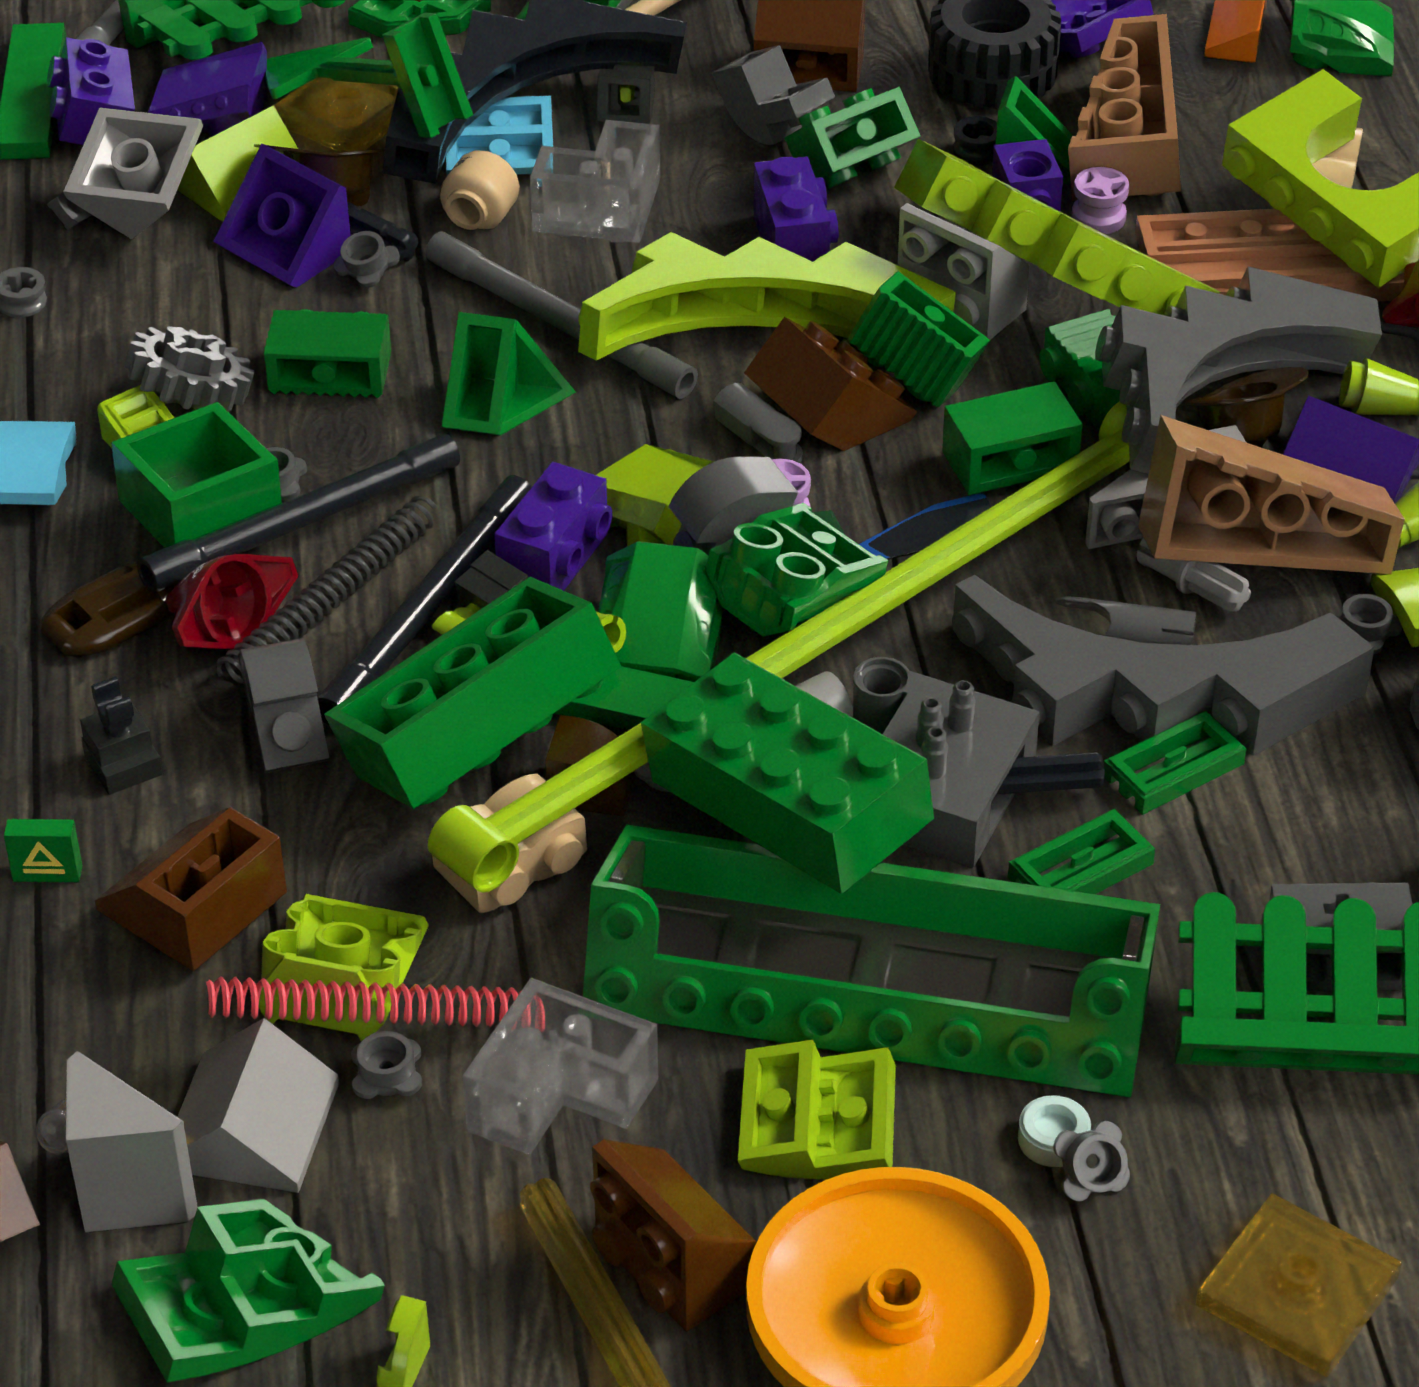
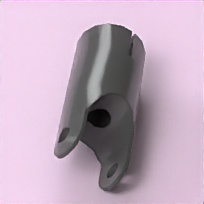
M1067 596L1055 599L1056 604L1096 611L1105 617L1110 626L1104 636L1143 643L1193 644L1196 612Z

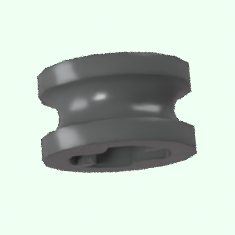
M28 267L10 268L1 272L0 312L10 317L20 318L32 316L40 312L47 302L44 276L39 271Z

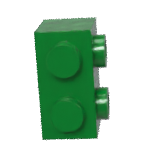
M1053 381L946 405L944 407L942 452L967 494L972 495L1036 480L1079 454L1083 424L1056 382Z

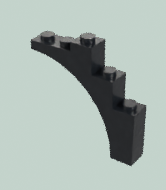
M529 0L525 20L473 10L463 53L451 52L473 116L465 120L455 119L438 128L440 134L433 138L419 137L403 91L398 87L386 136L382 173L436 184L447 153L460 137L465 127L471 124L491 105L521 88L555 76L595 69H613L615 64L654 66V71L677 74L687 22L585 2L584 0Z

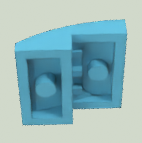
M551 96L505 97L491 105L471 124L465 127L460 137L447 153V175L464 154L474 150L489 151L499 155L510 164L516 174L554 173Z
M0 421V504L55 505L67 486L65 462L76 446L75 422Z

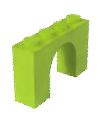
M1322 69L1230 123L1227 129L1222 166L1233 177L1241 180L1263 197L1274 209L1282 212L1305 230L1312 239L1319 241L1346 262L1353 271L1360 273L1379 288L1402 274L1407 264L1415 263L1419 260V172L1405 181L1386 189L1357 190L1328 180L1313 167V163L1354 139L1362 101L1359 95Z

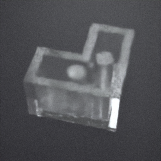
M606 120L595 151L541 146L530 176L532 231L552 233L561 237L580 236L607 239L611 242L628 241L640 243L660 182V125Z
M530 978L463 1074L467 1131L531 1155L563 1105L627 1129L658 1081L657 1024Z

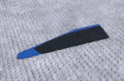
M982 493L937 503L859 545L875 556L881 555L886 559L921 551L992 506Z

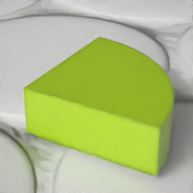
M401 1295L399 1300L395 1302L386 1331L395 1333L396 1343L385 1367L378 1366L377 1387H412L430 1348L426 1301Z

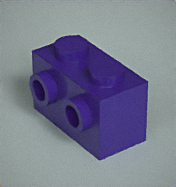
M66 37L61 56H52L49 64L47 87L54 88L50 102V117L57 119L59 141L84 145L99 108L135 111L129 55L127 49L108 46L99 40L85 39L82 41Z
M808 156L798 158L779 157L772 161L754 162V219L760 237L812 262L830 251V243H837L839 238L837 216L834 209L826 210L827 192L823 177L815 178Z
M552 461L495 532L496 556L524 572L528 577L535 578L564 591L608 534L612 520V508L607 505L606 478Z

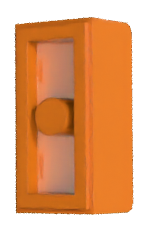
M1215 0L1204 56L1250 63L1256 62L1267 0Z

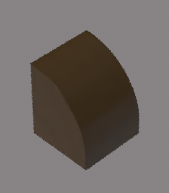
M560 715L545 759L546 781L618 736L606 727L590 720ZM634 771L575 809L624 816L636 778Z

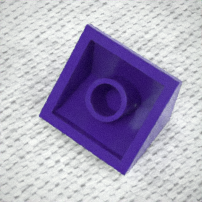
M262 143L213 242L297 288L334 264L336 258L341 256L343 242L351 236L346 188Z
M1308 395L1283 455L1384 487L1393 502L1396 503L1409 483L1413 471L1419 465V439Z

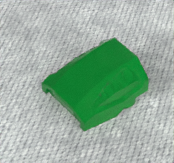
M1290 0L1292 6L1290 52L1293 53V58L1298 64L1314 69L1330 66L1339 73L1392 76L1394 66V27L1391 7L1378 0Z
M801 503L761 514L752 523L736 526L732 539L710 549L706 573L721 607L764 637L793 630L797 623L814 617L854 591L865 588L885 575L889 560L881 555L875 556L812 513L810 506Z
M637 541L607 556L605 578L597 612L618 616L625 623L626 639L622 648L616 653L621 666L692 682L697 681L714 668L725 609L721 607L706 573L709 555L699 548Z

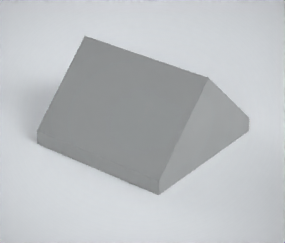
M99 108L63 191L66 199L130 239L135 238L169 211L203 128L201 119Z
M265 1018L205 1051L177 1116L184 1124L192 1175L299 1193L339 1085L338 1074Z
M76 1051L67 1059L66 1143L85 1232L189 1222L195 1216L198 1206L183 1121L85 1055Z

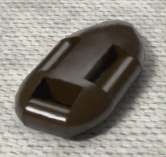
M137 561L124 564L60 598L42 617L41 632L67 656H88L107 651L169 619L174 613L169 611L166 597L177 584L151 593L145 588L139 577ZM76 619L84 624L77 630L70 625Z

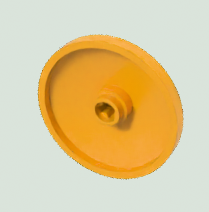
M906 1167L861 1169L829 1178L806 1189L783 1206L769 1221L758 1238L748 1265L746 1305L750 1333L764 1364L784 1387H1018L1030 1372L1039 1356L1048 1323L1050 1299L1048 1274L1040 1250L1026 1227L1005 1205L990 1194L955 1177L929 1170Z

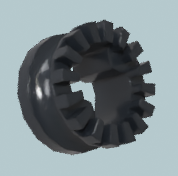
M971 116L957 122L954 127V156L964 161L967 160L969 164L976 161V166H980L981 161H983L984 165L989 164V160L993 162L997 122L982 116Z

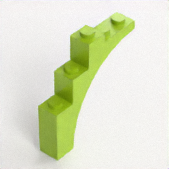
M920 139L917 140L894 186L896 190L922 208L972 231L983 239L999 245L1008 252L1035 264L1051 276L1118 307L1124 305L1164 315L1168 306L1176 307L1185 285L1220 293L1218 290L1083 224L996 179L966 161Z
M670 232L636 252L630 275L582 302L578 318L580 325L578 352L594 360H599L623 347L664 334L709 327H777L784 316L805 328L810 321H814L832 335L848 338L877 289L897 271L952 312H954L956 291L848 242H844L812 262L760 237L724 257Z

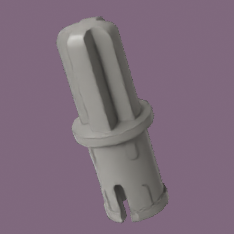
M1143 538L1140 545L1149 549ZM1143 550L1137 551V560L1140 564L1150 567L1175 581L1177 589L1184 594L1195 592L1229 612L1239 611L1243 603L1247 602L1250 598L1251 590L1248 588V580L1218 563L1154 559L1152 554Z

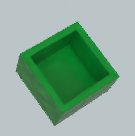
M219 402L111 442L118 500L164 548L183 540L199 538L282 503L278 459Z

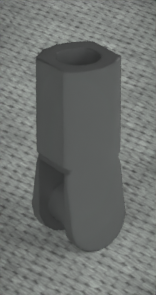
M742 383L730 384L718 393L713 400L716 420L747 444L753 446L762 457H770L771 460L789 459L798 463L802 462V448L797 443L801 438V427L796 421L776 411L775 408Z

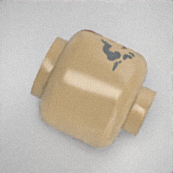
M474 150L464 154L441 184L439 197L443 209L457 226L468 230L477 228L492 229L499 225L517 200L520 185L517 174L502 157L489 151Z

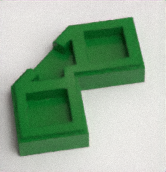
M360 0L348 9L349 25L383 38V34L423 13H437L444 35L461 34L469 28L473 10L487 13L491 11V0H422L420 2L415 0Z

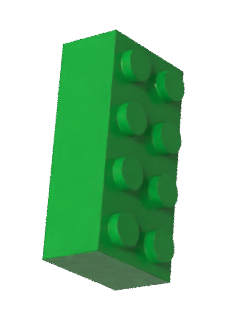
M528 577L324 715L356 777L415 809L419 805H426L441 798L447 792L451 783L470 770L482 768L498 758L502 748L521 735L535 732L546 726L551 721L552 714L572 700L586 697L597 691L602 686L603 679L622 666L592 602L535 578Z
M735 652L641 722L651 778L654 783L840 894H843L934 819L926 758Z

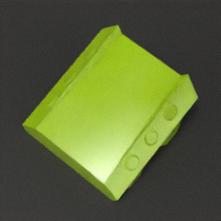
M644 444L596 475L606 478L607 505L612 508L610 527L620 526L626 529L627 546L637 541L673 545V540L679 532L681 522L668 506L675 493L689 477L715 461Z
M305 894L300 901L293 903L286 911V929L271 932L264 939L261 979L265 978L270 985L276 978L283 985L290 979H293L298 986L304 979L311 986L318 980H321L326 987L331 981H335L339 987L346 981H349L353 988L359 982H363L367 988L373 982H376L381 989L387 983H391L396 989L404 982L429 924L425 917ZM262 987L258 1008L265 1016V993ZM276 988L273 1000V1014L268 1020L272 1024L277 1019H281L279 1017L280 1002L278 988ZM290 988L287 1000V1015L284 1020L354 1033L358 1035L362 1042L366 1037L377 1032L384 1025L391 1010L390 993L388 990L385 998L384 1021L379 1024L376 1020L377 997L374 989L370 1004V1021L365 1023L362 1018L363 995L360 989L357 999V1017L352 1023L349 1020L350 1003L348 990L346 989L343 1000V1017L340 1022H337L335 1019V994L332 989L329 1000V1017L324 1022L321 1019L322 1001L320 989H318L315 1000V1017L312 1021H309L307 1018L308 1001L305 988L301 1000V1016L296 1021L293 1018L294 1002L292 988Z

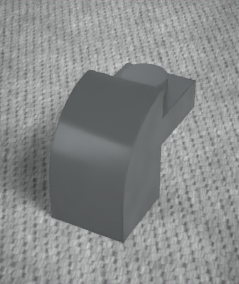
M780 45L749 52L712 72L723 102L735 123L750 138L766 145H774L802 128L799 122L800 117L817 110L818 106L835 98L827 77L796 84Z
M730 457L715 461L689 477L673 496L668 507L681 522V527L673 540V545L699 548L709 555L711 548L732 539L736 526L752 523L761 514L793 506L798 491L770 457Z
M304 638L239 650L238 658L250 718H254L264 773L327 762L329 760V753L317 698L318 688Z

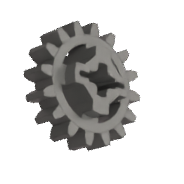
M167 326L166 333H162L153 327H149L146 334L135 333L133 341L130 342L124 368L129 369V379L142 381L140 386L142 391H154L159 400L166 404L174 402L181 404L182 408L189 409L192 407L195 410L215 402H219L227 411L232 410L233 404L242 406L245 398L248 396L254 375V370L249 369L250 360L236 357L238 349L226 347V343L213 334L205 336L198 334L195 330L190 329L187 331L182 327Z

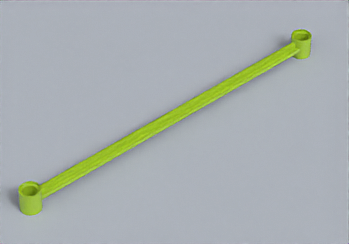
M1119 401L1110 409L1101 424L1098 442L893 567L878 580L865 588L854 591L746 659L776 676L784 678L1130 462L1129 443L1122 441V429L1127 415L1126 405L1121 404ZM641 723L486 819L467 805H458L451 808L434 825L428 839L429 852L478 892L485 893L496 889L510 876L517 864L519 857L518 843L648 763Z

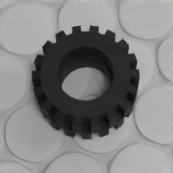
M938 0V5L933 6L930 18L928 72L932 84L938 85V90L942 94L953 96V100L962 104L970 103L974 107L980 108L995 107L999 109L1007 82L1014 76H1017L1038 99L1043 97L1045 91L1052 89L1055 84V78H1057L1061 31L1060 12L1056 11V6L1051 0Z

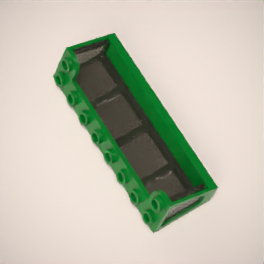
M626 825L591 884L582 1011L781 1043L814 1040L816 1047L819 1049L845 1053L889 1047L893 1060L1131 1097L1161 904L888 863H879L843 894H840L758 844Z

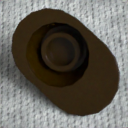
M254 144V147L260 148L261 146L260 144ZM269 146L275 150L283 151V154L345 187L347 201L356 205V207L368 203L374 153L385 152V149L327 153Z
M1284 367L1257 372L1238 378L1204 397L1189 400L1186 402V406H1197L1204 429L1213 430L1236 425L1247 443L1262 448L1268 438L1274 437L1281 430L1285 392L1307 379L1308 370L1302 367Z

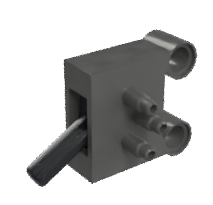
M870 658L861 662L855 669L853 675L852 718L927 759L934 819L903 844L905 846L974 868L1015 793L1099 788L1104 783V762L1099 753L1036 756L1040 711L976 692L973 685L968 681L962 680L951 684L909 671L902 662L894 658Z

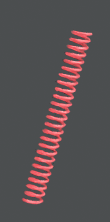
M222 976L214 984L211 980L206 982L209 999L208 1014L211 1018L216 1015V1003L221 985L223 1016L225 1018L230 1016V1004L235 986L237 1016L240 1019L244 1016V1005L248 987L251 993V1016L254 1020L258 1017L259 999L263 987L266 1005L265 1017L268 1020L273 1014V1000L276 988H278L280 1002L279 1017L282 1021L286 1018L287 1000L290 988H292L294 1002L293 1018L297 1021L301 1016V1000L303 991L306 988L308 1001L307 1018L309 1021H312L315 1017V1000L318 989H320L322 1001L321 1019L324 1022L328 1019L329 1000L333 989L336 1002L335 1019L337 1022H340L343 1017V1000L347 989L350 1003L349 1020L353 1023L357 1017V999L361 989L363 995L362 1018L365 1023H368L371 1016V999L375 989L377 997L376 1020L379 1024L384 1021V1003L388 990L391 998L390 1021L393 1024L398 1021V1002L402 991L405 999L404 1022L407 1025L412 1021V1001L415 991L419 1001L417 1019L420 1025H423L426 1021V1000L429 991L433 1003L431 1022L434 1026L439 1023V1004L443 992L446 999L445 1023L448 1026L453 1023V1002L456 993H458L460 1001L458 1021L462 1027L467 1022V1001L470 993L474 1003L472 1024L475 1027L481 1022L480 1004L484 993L487 1000L486 1025L489 1028L494 1024V1002L497 994H499L501 1002L499 1024L502 1028L507 1026L508 1001L511 994L514 1000L513 1025L516 1029L521 1026V1003L524 995H526L528 1002L526 1025L528 1028L531 1029L535 1025V1001L538 995L542 1005L541 1028L544 1030L549 1022L547 998L539 988L532 994L527 988H523L517 993L513 987H510L505 993L500 987H496L490 992L486 986H483L478 992L473 986H469L463 991L459 985H456L451 991L446 985H442L436 991L431 984L426 986L424 990L418 984H414L408 989L404 983H401L396 989L391 983H387L381 989L376 982H373L368 988L363 982H359L353 988L349 981H346L341 987L335 981H331L326 987L321 980H318L311 986L305 979L298 986L293 979H290L283 985L277 978L270 985L265 978H262L255 984L250 977L243 984H241L237 977H233L227 984Z

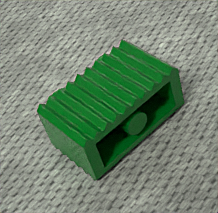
M899 271L877 289L848 336L849 343L857 345L860 353L869 358V363L878 367H885L886 371L893 372L895 378L903 379L907 390L914 397L922 401H931L932 406L940 407L960 388L968 373L979 359V356L990 342L989 338Z
M308 309L298 311L273 310L270 330L268 331V338H266V346H264L268 390L274 395L280 390L285 395L290 391L296 395L303 391L308 396L313 392L319 396L326 392L331 397L336 393L342 397L347 393L353 397H356L359 393L365 398L370 394L376 398L380 397L383 394L391 356L388 314H375L363 311L355 313L321 312Z
M1110 309L1046 327L1044 349L1040 351L1039 355L1040 366L1046 379L1050 382L1057 381L1067 392L1069 403L1074 412L1079 416L1085 414L1098 431H1100L1101 424L1107 413L1120 401V390L1103 387L1102 361L1095 359V349L1100 331L1105 325L1111 327L1116 317L1111 315Z

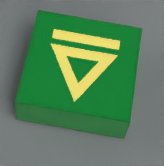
M7 819L4 840L13 882L80 881L83 865L74 820Z

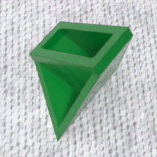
M1014 76L1007 82L998 110L996 145L1047 139L1063 175V184H1071L1068 146L1073 135L1017 76Z
M458 312L442 420L443 428L501 436L576 393L516 319Z

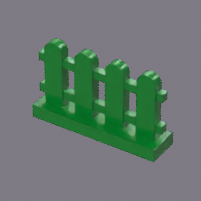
M118 0L126 41L133 47L139 48L159 40L163 43L164 53L168 56L173 57L179 54L186 59L197 60L212 54V41L222 37L232 42L249 41L258 35L256 24L266 20H270L278 25L292 24L302 18L301 7L314 3L322 8H332L343 4L346 0ZM201 23L206 24V25L201 26V27L197 26V25H199V24H201Z
M1218 892L1206 893L1197 900L1192 913V921H1179L1178 943L1192 944V989H1179L1178 1011L1192 1012V1017H1181L1175 1036V1064L1419 1075V902L1412 904L1406 910L1401 922V930L1376 929V915L1373 908L1366 901L1358 898L1346 899L1336 907L1332 916L1331 927L1306 926V913L1303 905L1297 899L1288 895L1276 896L1266 904L1261 924L1236 923V910L1233 902L1226 895ZM1236 945L1261 946L1262 992L1236 991ZM1306 948L1331 950L1332 996L1307 994ZM1377 952L1401 953L1402 999L1377 998ZM1236 1014L1262 1015V1020L1236 1019ZM1307 1017L1332 1018V1023L1307 1022ZM1378 1020L1403 1021V1026L1378 1025Z

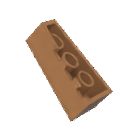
M1167 14L1114 19L1100 57L1099 73L1097 76H1093L1089 87L1090 98L1087 107H1082L1078 118L1077 135L1072 136L1068 146L1072 201L1078 200L1074 193L1076 176L1081 171L1091 167H1107L1122 172L1129 181L1128 196H1157L1163 193L1181 192L1178 133Z
M1160 415L1138 527L1154 559L1392 574L1405 519L1384 487Z

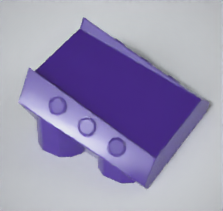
M263 42L164 69L148 113L201 119L203 124L201 133H208L212 137L261 112L266 99L267 50Z

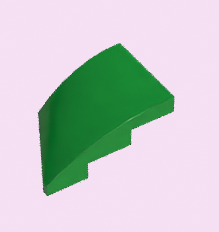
M265 1199L197 1207L185 1253L117 1261L111 1283L167 1383L205 1376L246 1365L308 1341L355 1317L380 1301L385 1287L381 1278L372 1272L363 1278H359L331 1259V1244L315 1233L298 1227L291 1220L290 1216Z

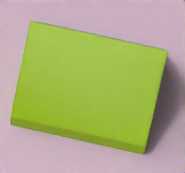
M274 105L195 145L177 190L223 222L259 150L258 147H254V144L261 145L263 143L269 146L298 149Z

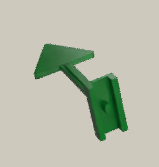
M423 13L382 35L391 60L355 58L373 48L370 37L267 59L266 77L272 99L280 98L316 78H330L334 81L396 85L403 91L419 137L433 138L440 134L438 128L455 119L465 120L473 116L437 13Z

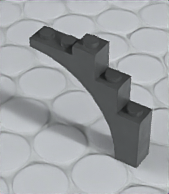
M1248 266L1238 288L1230 287L1226 295L1185 285L1176 307L1168 306L1164 315L1121 305L1112 326L1105 325L1100 331L1095 349V359L1102 361L1103 387L1120 390V403L1125 404L1127 407V415L1122 429V441L1129 443L1130 469L1149 473L1160 415L1175 419L1176 408L1186 397L1211 382L1242 372L1284 367H1302L1306 370H1321L1343 375L1345 367L1350 360L1362 362L1364 358L1370 359L1382 336L1377 299Z
M976 575L955 584L954 614L952 616L953 631L964 645L972 647L994 666L1002 679L1014 684L1012 703L1040 711L1038 734L1052 747L1110 715L1116 719L1123 730L1132 733L1142 742L1197 714L1207 711L1254 756L1367 693L1374 646L1331 612L1293 629L1245 641L1203 645L1156 644L1097 635L1050 620L1008 599Z

